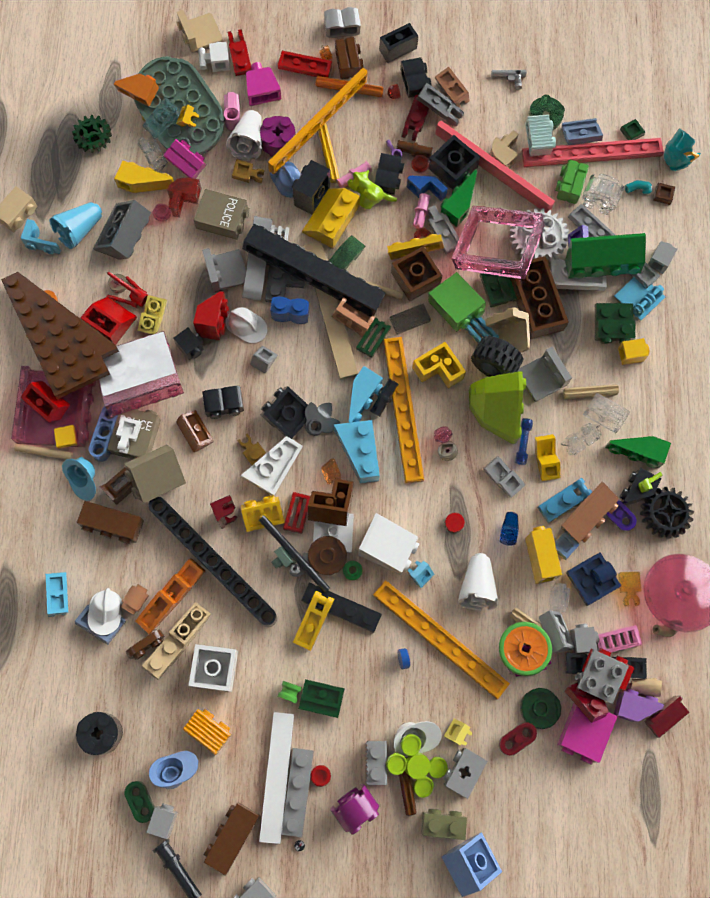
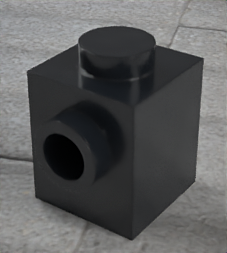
M189 327L173 337L175 344L189 361L202 354L204 350L202 343L204 341L198 333L194 335Z

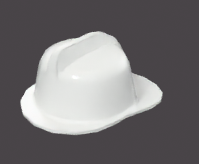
M242 307L231 310L228 318H226L227 329L246 342H260L267 334L266 322L247 308Z
M109 588L96 593L89 605L88 625L94 633L99 635L113 633L118 628L121 620L122 607L120 606L122 605V599L118 594L110 591Z
M429 721L404 723L395 734L394 749L396 753L408 757L409 755H406L401 750V741L406 735L414 734L421 740L419 753L430 751L439 744L441 730L435 723Z

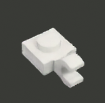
M125 417L121 418L116 432V436L121 438L117 446L120 453H128L130 440L136 442L142 425L141 421Z

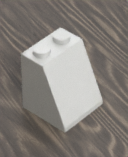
M376 513L359 548L358 556L401 575L403 571L407 572L411 561L408 560L410 554H415L419 546V543L416 542L418 536Z

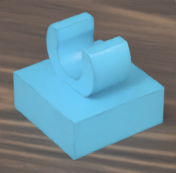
M416 561L417 568L414 571L409 568L408 572L416 585L422 588L435 574L425 561L422 563Z

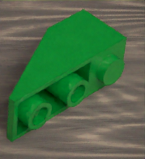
M476 169L472 174L466 175L463 184L460 187L456 186L452 196L449 199L446 198L440 206L441 213L446 214L450 223L455 227H458L468 216L477 176Z
M654 436L610 440L605 448L609 449L613 454L628 456L629 460L646 463V466L650 468H660L665 464L671 443Z

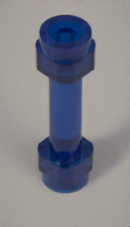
M523 418L520 425L522 435L519 452L515 456V463L519 465H526L528 454L526 451L529 431L533 427L532 419Z

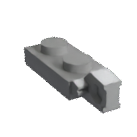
M435 205L428 208L429 225L434 234H441L445 254L461 248L462 242L447 215H444L443 212L439 214Z

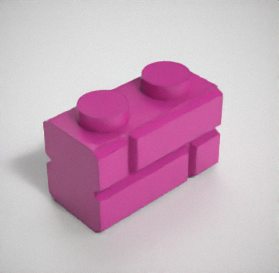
M176 139L164 153L163 157L194 181L207 165L203 162L205 158L197 151L195 154L189 150L191 146L184 140L179 142Z

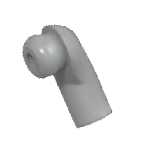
M304 553L303 558L309 564L308 553ZM298 563L293 564L289 570L290 574L294 577L306 573Z

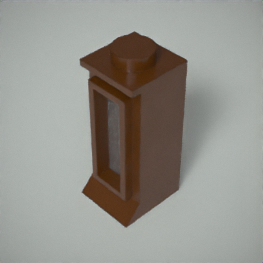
M126 467L106 484L99 486L116 505L132 492L131 488H133V485L127 480L124 473Z

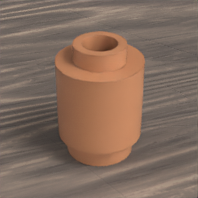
M139 584L136 587L132 585L123 598V603L120 607L133 615L136 611L139 612L149 597L146 594L148 590Z

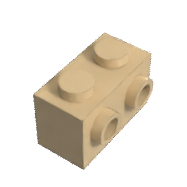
M15 186L0 203V223L13 233L21 228L24 221L37 208L33 198Z

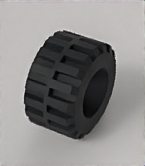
M484 336L471 356L474 366L488 377L517 372L524 360L522 354L512 344L493 336Z

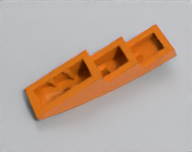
M192 558L188 559L180 571L172 576L165 587L157 592L135 622L148 634H151L180 603L206 570Z

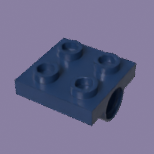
M601 552L566 572L586 606L621 587L616 578L617 573L609 561L604 559Z

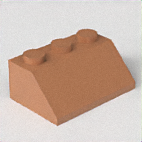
M601 482L561 525V529L567 532L577 543L581 541L585 543L592 536L590 531L594 527L599 528L605 522L603 517L608 512L612 514L617 509L619 498L604 482Z

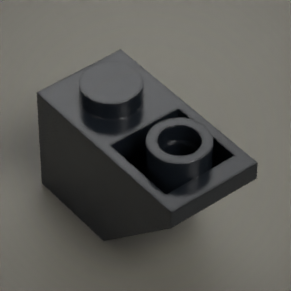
M643 468L636 472L633 471L628 479V482H630L628 488H624L620 495L621 502L627 506L644 501L647 497H652L662 478L651 483L653 489L642 493L639 483L644 479L653 477L654 474Z

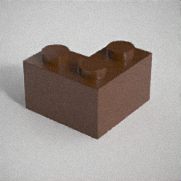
M334 479L331 493L312 491L308 504V520L347 526L354 481Z

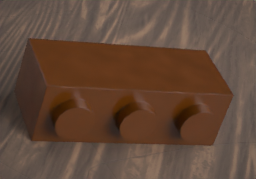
M84 501L77 520V524L82 527L81 530L89 533H93V530L98 531L101 536L110 539L112 536L119 538L118 541L130 544V541L137 542L144 522L139 516Z
M239 802L236 806H230L225 815L228 817L225 825L220 824L215 833L217 839L214 845L210 843L203 854L206 856L204 863L225 876L260 816Z

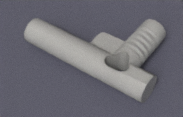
M526 70L491 71V77H507L509 82L515 81L516 90L522 89L521 77H526L527 74Z

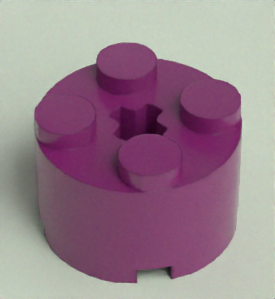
M287 116L265 118L260 127L262 149L270 157H273L296 135L295 126Z
M361 784L362 789L360 790L355 787L337 801L339 806L335 808L333 805L330 809L344 831L350 832L351 835L357 833L365 821L371 822L379 815L377 812L379 804L365 784Z

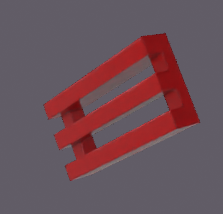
M293 492L283 530L298 534L303 533L308 515L310 496ZM296 497H298L299 502L295 513L294 521L291 527L289 526V522L292 515ZM306 499L300 527L296 528L303 500Z

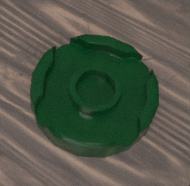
M536 688L524 695L520 704V712L526 723H531L536 729L551 728L559 720L561 704L558 697L552 691L545 688Z

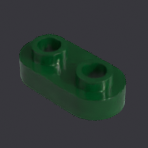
M140 781L129 783L124 791L125 798L135 820L140 823H146L151 820L155 806L144 783ZM134 788H138L140 790V794L138 796H135L133 794ZM143 807L148 809L147 815L142 814Z

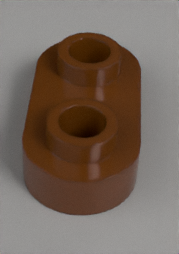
M158 629L127 649L126 654L129 659L134 658L138 660L146 654L145 651L150 647L153 649L158 647L163 642L162 639L165 636Z

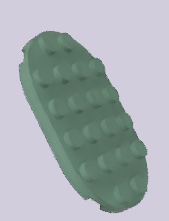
M170 56L156 58L147 63L139 73L144 76H152L156 80L159 89L149 107L135 99L134 101L158 140L166 149L170 148L171 144L177 139L179 142L184 140L191 146L189 150L194 154L196 151L200 155L210 151L222 136L224 114L220 103L199 72L188 61L181 58H171ZM190 105L194 107L193 112L199 114L197 119L191 117V121L196 124L195 127H189L188 125L181 127L176 124L182 107Z

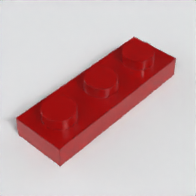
M283 50L278 62V69L313 77L329 78L332 68V61Z

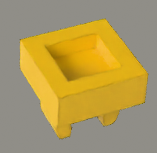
M186 105L181 108L176 124L181 127L186 125L195 127L196 124L191 121V117L197 119L199 114L193 112L194 107Z

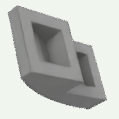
M499 456L483 468L487 475L511 498L525 486V483L514 470L511 471Z

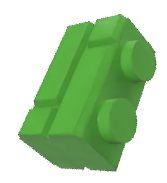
M568 160L567 165L562 166L560 176L563 178L562 181L558 180L555 191L558 192L557 199L577 204L589 166L587 164Z

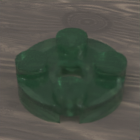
M543 95L541 98L533 101L529 109V116L543 115L544 111H547L550 114V120L553 121V130L559 127L564 117V106L549 95Z

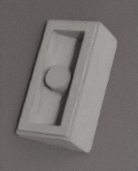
M549 610L539 616L543 630L550 638L553 653L575 649L560 612Z

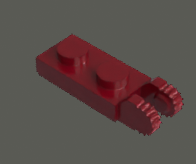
M415 95L401 136L406 138L408 130L412 129L414 130L412 141L415 142L429 112V108L417 100L418 95Z

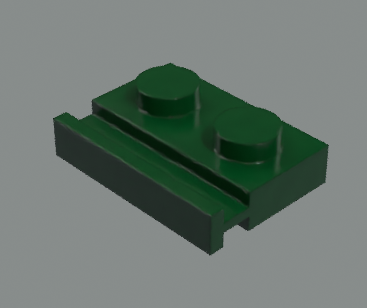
M506 266L480 272V278L490 307L516 301L517 297Z
M305 679L298 709L338 718L345 688Z

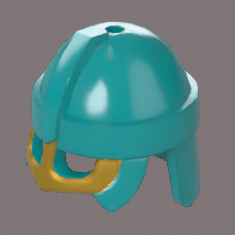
M681 128L676 131L671 140L665 145L664 161L672 171H679L688 167L701 154L693 152L692 147L695 144V139Z

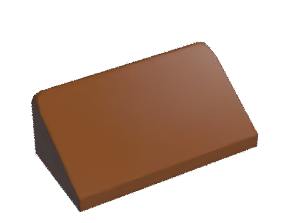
M196 410L178 417L176 423L193 452H197L214 442Z

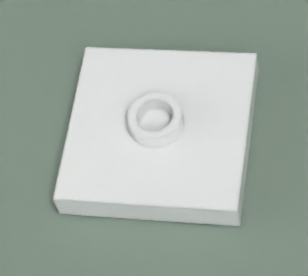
M349 514L347 526L314 521L313 542L323 536H332L344 544L347 553H352L354 514Z

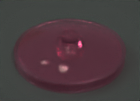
M672 554L658 560L647 572L643 585L644 598L651 613L665 626L680 632H696L710 625V566L704 561L686 554Z

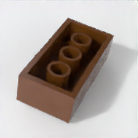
M546 256L511 264L508 274L517 297L516 302L519 311L529 314L530 339L564 331L569 321Z

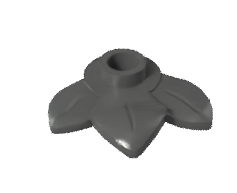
M312 402L307 405L305 409V417L307 419L305 429L308 434L317 436L322 432L331 433L334 431V424H340L339 420L331 418L332 403H323L318 407ZM316 423L317 428L313 430L311 425Z

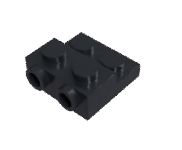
M289 386L280 387L273 394L275 396L271 403L267 401L261 407L263 412L260 415L271 426L276 427L285 437L287 436L292 439L307 421L305 409L308 404Z

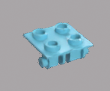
M635 277L614 295L621 303H633V314L640 321L665 298L663 286H653L651 284L646 289Z

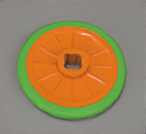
M518 622L508 627L502 634L499 642V654L502 662L510 671L522 676H531L544 670L550 662L552 644L547 633L538 625L530 622ZM523 644L529 646L528 653L522 651Z

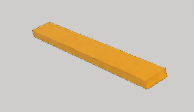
M362 68L268 161L269 172L274 175L367 82L368 71Z
M402 337L383 339L388 376L392 381L399 384L392 395L405 484L424 481V473Z
M385 580L373 594V597L495 699H499L510 683L389 582Z

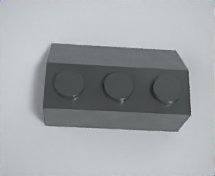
M136 200L116 203L93 249L118 260L128 259L134 252L133 248L136 242L142 236L143 228L149 222L151 212Z

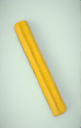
M325 123L318 130L326 167L330 169V182L337 183L336 180L339 179V174Z

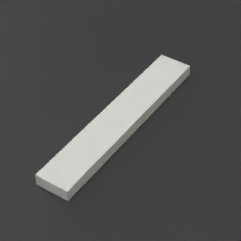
M277 712L273 714L259 842L281 843L294 714Z

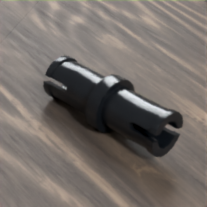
M388 378L381 393L377 394L378 398L370 412L381 417L382 412L388 402H391L392 399L390 398L399 385L397 382Z

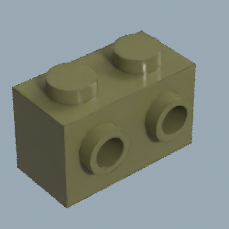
M429 809L428 812H423L421 830L423 836L466 840L467 817L462 816V812L449 811V814H441L439 809Z

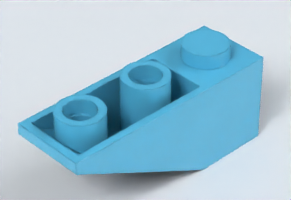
M363 366L353 380L349 423L361 420L363 410L369 409L373 402V396L381 392L383 388V378Z

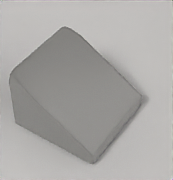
M261 346L253 354L250 365L266 373L278 355Z

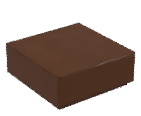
M658 182L653 201L671 205L675 186Z

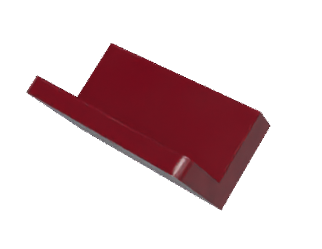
M681 695L673 696L664 704L663 709L655 712L644 721L657 738L664 735L690 713L681 702L683 700Z

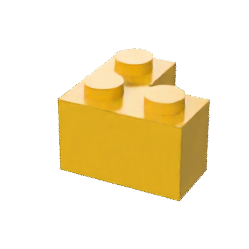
M446 342L415 359L412 369L422 383L438 374L447 388L462 381L466 374L465 369Z

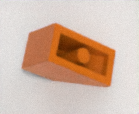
M140 73L117 80L114 83L119 92L148 107L159 89L156 80L152 76H144Z

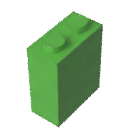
M458 272L428 293V302L456 332L461 328L465 329L472 319L480 318L485 312L486 302Z

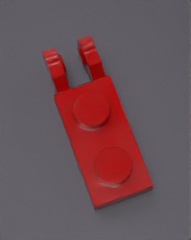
M242 29L238 30L239 42H233V33L228 31L229 49L235 76L246 75V72L251 71L252 68Z

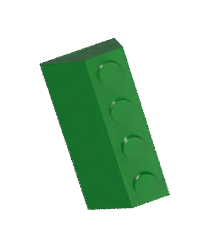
M638 233L571 239L565 258L568 279L597 278L621 274L635 275L641 273L645 264L646 234Z

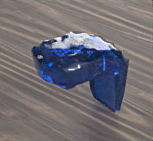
M507 512L499 542L506 546H512L517 543L519 519L517 513Z

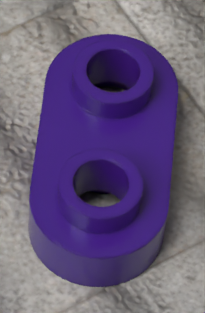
M618 500L617 504L619 506L612 514L608 512L606 516L620 530L630 531L636 525V517ZM623 518H627L629 520L628 525H624L622 523Z

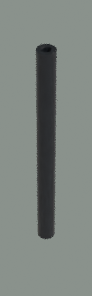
M263 515L258 521L318 587L326 593L330 589L326 582L266 516Z

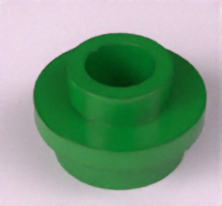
M348 561L343 567V574L348 580H357L362 575V566L357 561ZM355 567L356 573H350L349 568Z

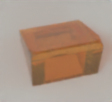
M334 458L321 467L327 484L334 483V479H341V473Z

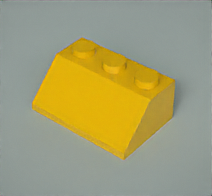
M346 188L328 189L303 228L302 233L317 241H321V243L333 249L360 207V196Z

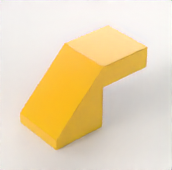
M551 434L535 437V455L541 480L547 481L561 478L560 460L556 455L555 436Z

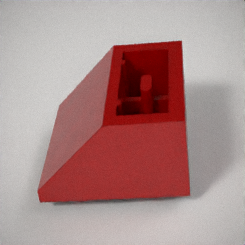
M220 291L197 305L193 324L200 337L220 341L221 334L224 335L226 328L224 320L225 317L228 318L230 307L227 306L228 300L225 299L224 292Z
M105 297L92 303L80 319L116 345L137 319V316L109 297Z

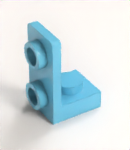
M27 219L20 238L25 247L30 250H43L48 254H60L61 250L57 243L38 239L40 230L34 220Z

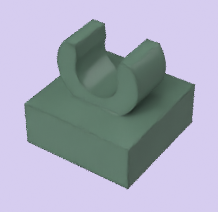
M279 547L274 551L278 556L272 561L275 568H280L283 565L291 567L297 563L283 547Z

